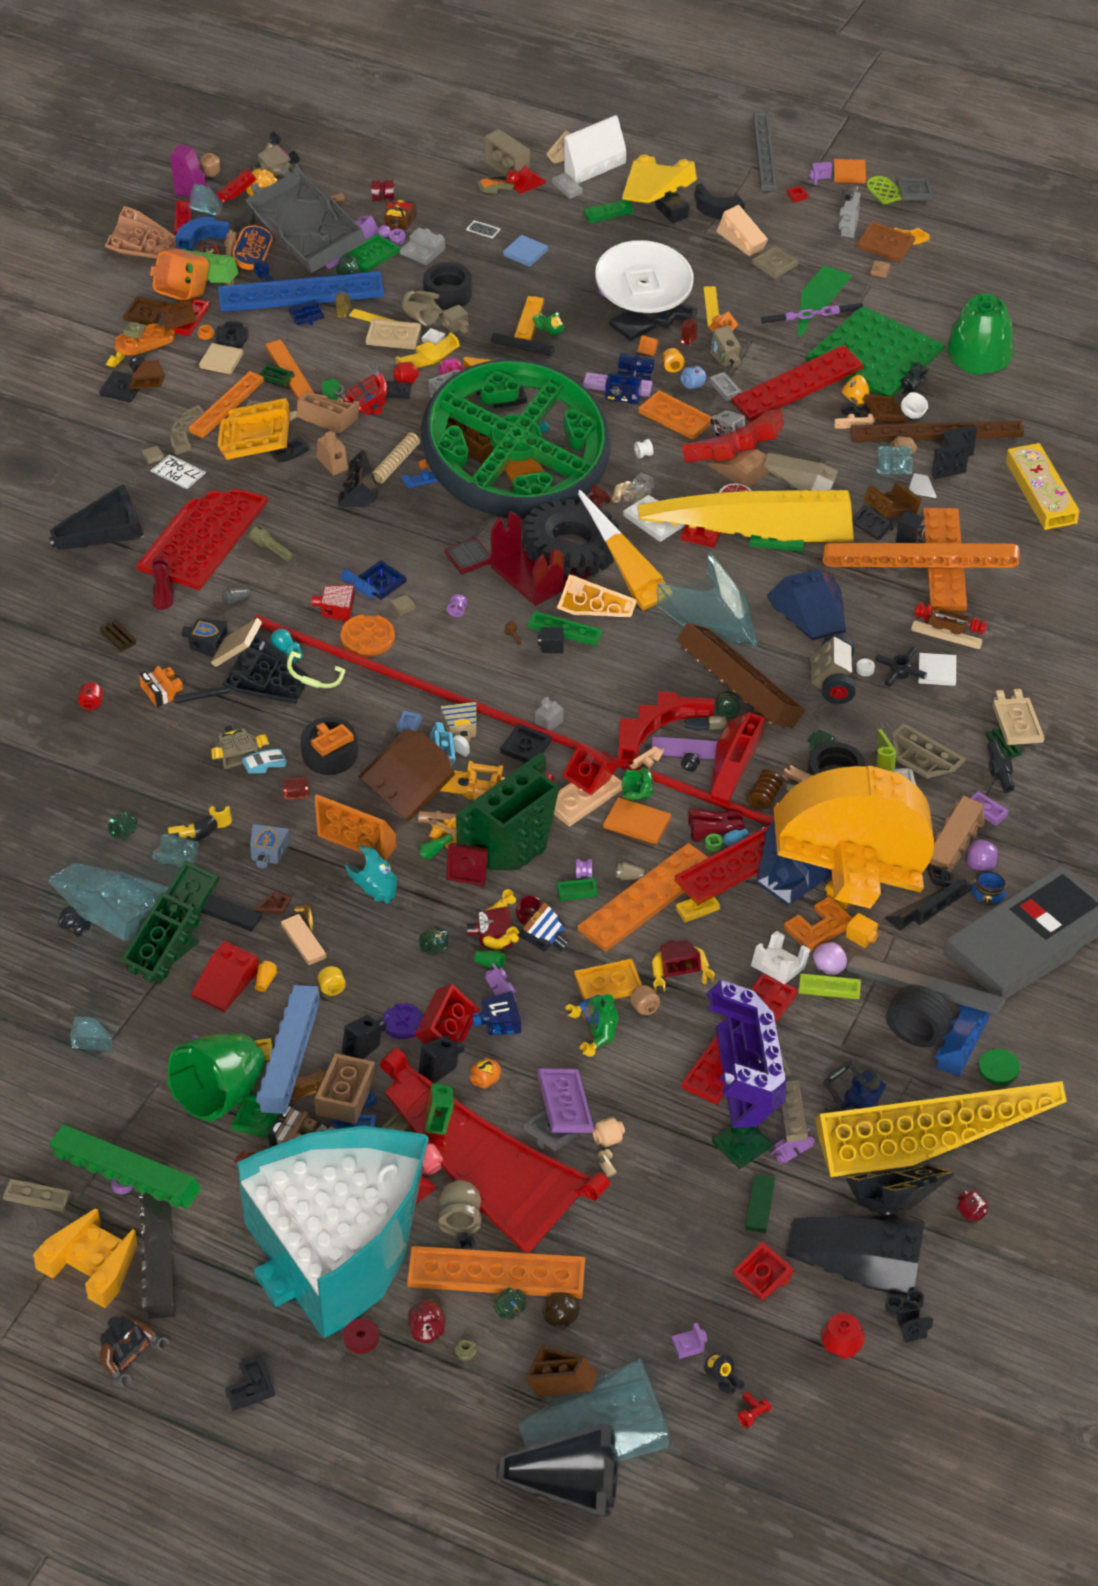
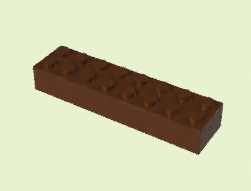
M690 622L686 624L677 638L683 650L688 653L691 652L696 661L706 665V670L715 673L719 681L724 684L727 683L732 692L741 695V700L749 705L751 704L756 713L764 715L769 724L773 726L777 724L782 728H794L805 711L802 706L709 627Z

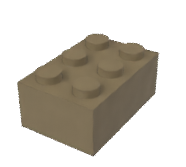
M500 129L484 136L485 163L505 176L509 170L520 172L523 166L530 169L529 148Z

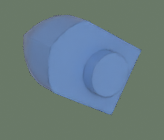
M403 711L399 722L396 724L398 733L400 734L404 729L417 731L422 716L417 713Z

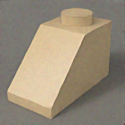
M565 131L546 153L554 164L565 161V136L571 134L568 131Z

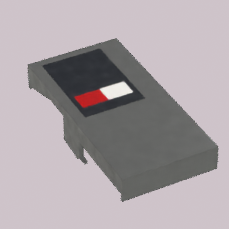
M1059 866L948 938L944 954L990 994L1007 999L1074 958L1076 952L1082 946L1098 937V895L1064 867Z

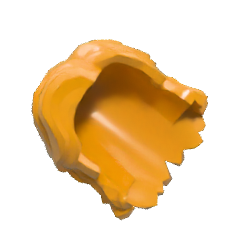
M257 169L251 172L256 177V181L250 186L257 183L259 188L263 190L277 182L274 174L267 171V169L262 171ZM250 186L246 188L249 197L255 194Z

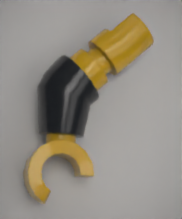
M211 806L209 808L210 815L195 821L194 824H189V827H185V825L168 827L169 834L179 833L180 840L187 839L188 836L196 838V840L206 838L216 828H224L231 824L230 806L225 807V810L222 812H216L215 807Z

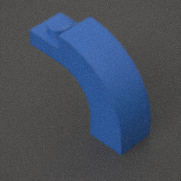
M202 217L191 220L178 230L175 237L176 249L193 251L195 244L202 239H226V235L230 230V223L215 221V217Z

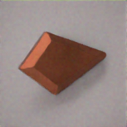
M272 892L254 908V911L284 914L292 900L291 896Z

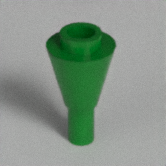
M447 834L439 840L436 839L420 844L418 852L423 860L427 858L430 861L453 838L450 834Z

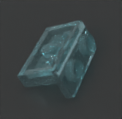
M884 446L877 448V474H912V447Z

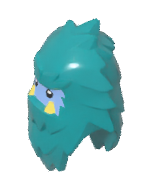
M361 844L359 849L366 858L365 868L361 871L356 866L346 862L345 868L348 875L358 886L364 889L366 894L373 897L374 901H385L388 904L392 898H395L398 878L391 871L390 864L380 857L375 849Z

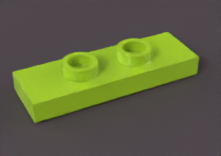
M800 973L799 994L858 1000L860 998L861 979Z

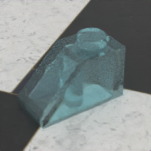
M194 184L189 208L220 216L223 208V203L211 188Z
M75 1016L70 1034L72 1048L113 1052L112 1037L96 1018Z

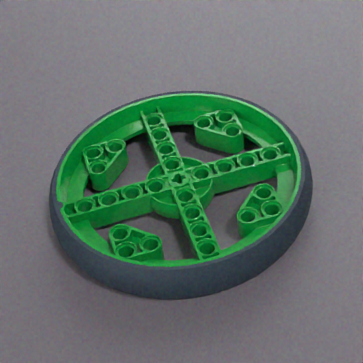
M518 359L492 360L470 366L456 373L434 393L426 407L421 423L422 450L425 460L437 481L464 504L484 513L508 518L510 511L516 513L520 519H526L532 509H539L540 504L547 502L551 506V500L560 499L563 505H565V499H574L575 504L581 500L578 495L579 490L587 496L594 489L605 472L610 457L611 441L609 426L603 410L593 395L577 380L566 373L533 361ZM520 386L540 390L521 415H507L502 418L465 399L481 390L480 401L483 404L491 405L516 401L519 397ZM558 400L570 408L565 411L563 428L570 447L574 450H581L586 445L583 459L541 437L538 425ZM449 417L490 437L493 451L473 477L461 468L467 463L468 448L461 428L450 426L446 429ZM530 458L568 477L561 483L552 486V475L548 472H539L516 476L513 480L512 492L491 487L511 461H525Z

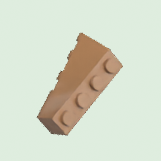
M963 796L960 802L957 801L955 803L953 814L951 817L948 816L946 818L944 829L936 835L930 864L941 869L947 868L949 872L953 870L961 858V851H966L969 847L970 838L974 839L978 834V827L982 828L985 824L984 804L966 796Z

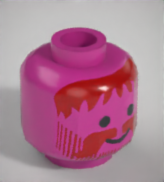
M456 358L444 359L438 365V374L440 376L457 369L462 371L464 366Z

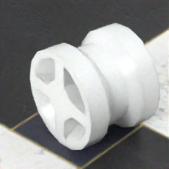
M649 439L634 443L635 454L639 459L645 455H653V446Z

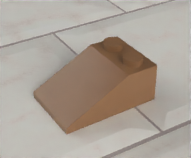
M758 449L738 451L733 459L720 461L712 459L707 464L731 481L747 487L752 486L769 474V470L763 467L767 455Z

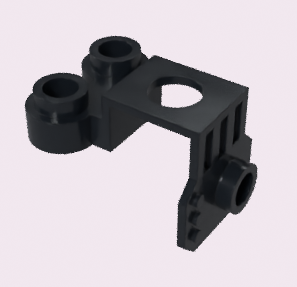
M918 1290L908 1292L906 1300H903L898 1295H890L886 1298L885 1309L891 1315L897 1314V1321L905 1342L927 1338V1332L933 1326L932 1317L919 1318L920 1308L924 1304V1295Z

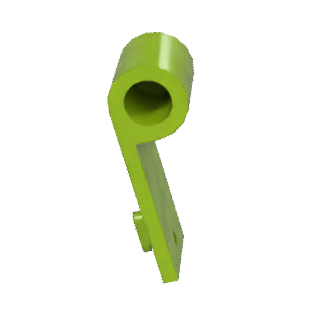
M878 729L876 767L895 772L896 750L883 730Z

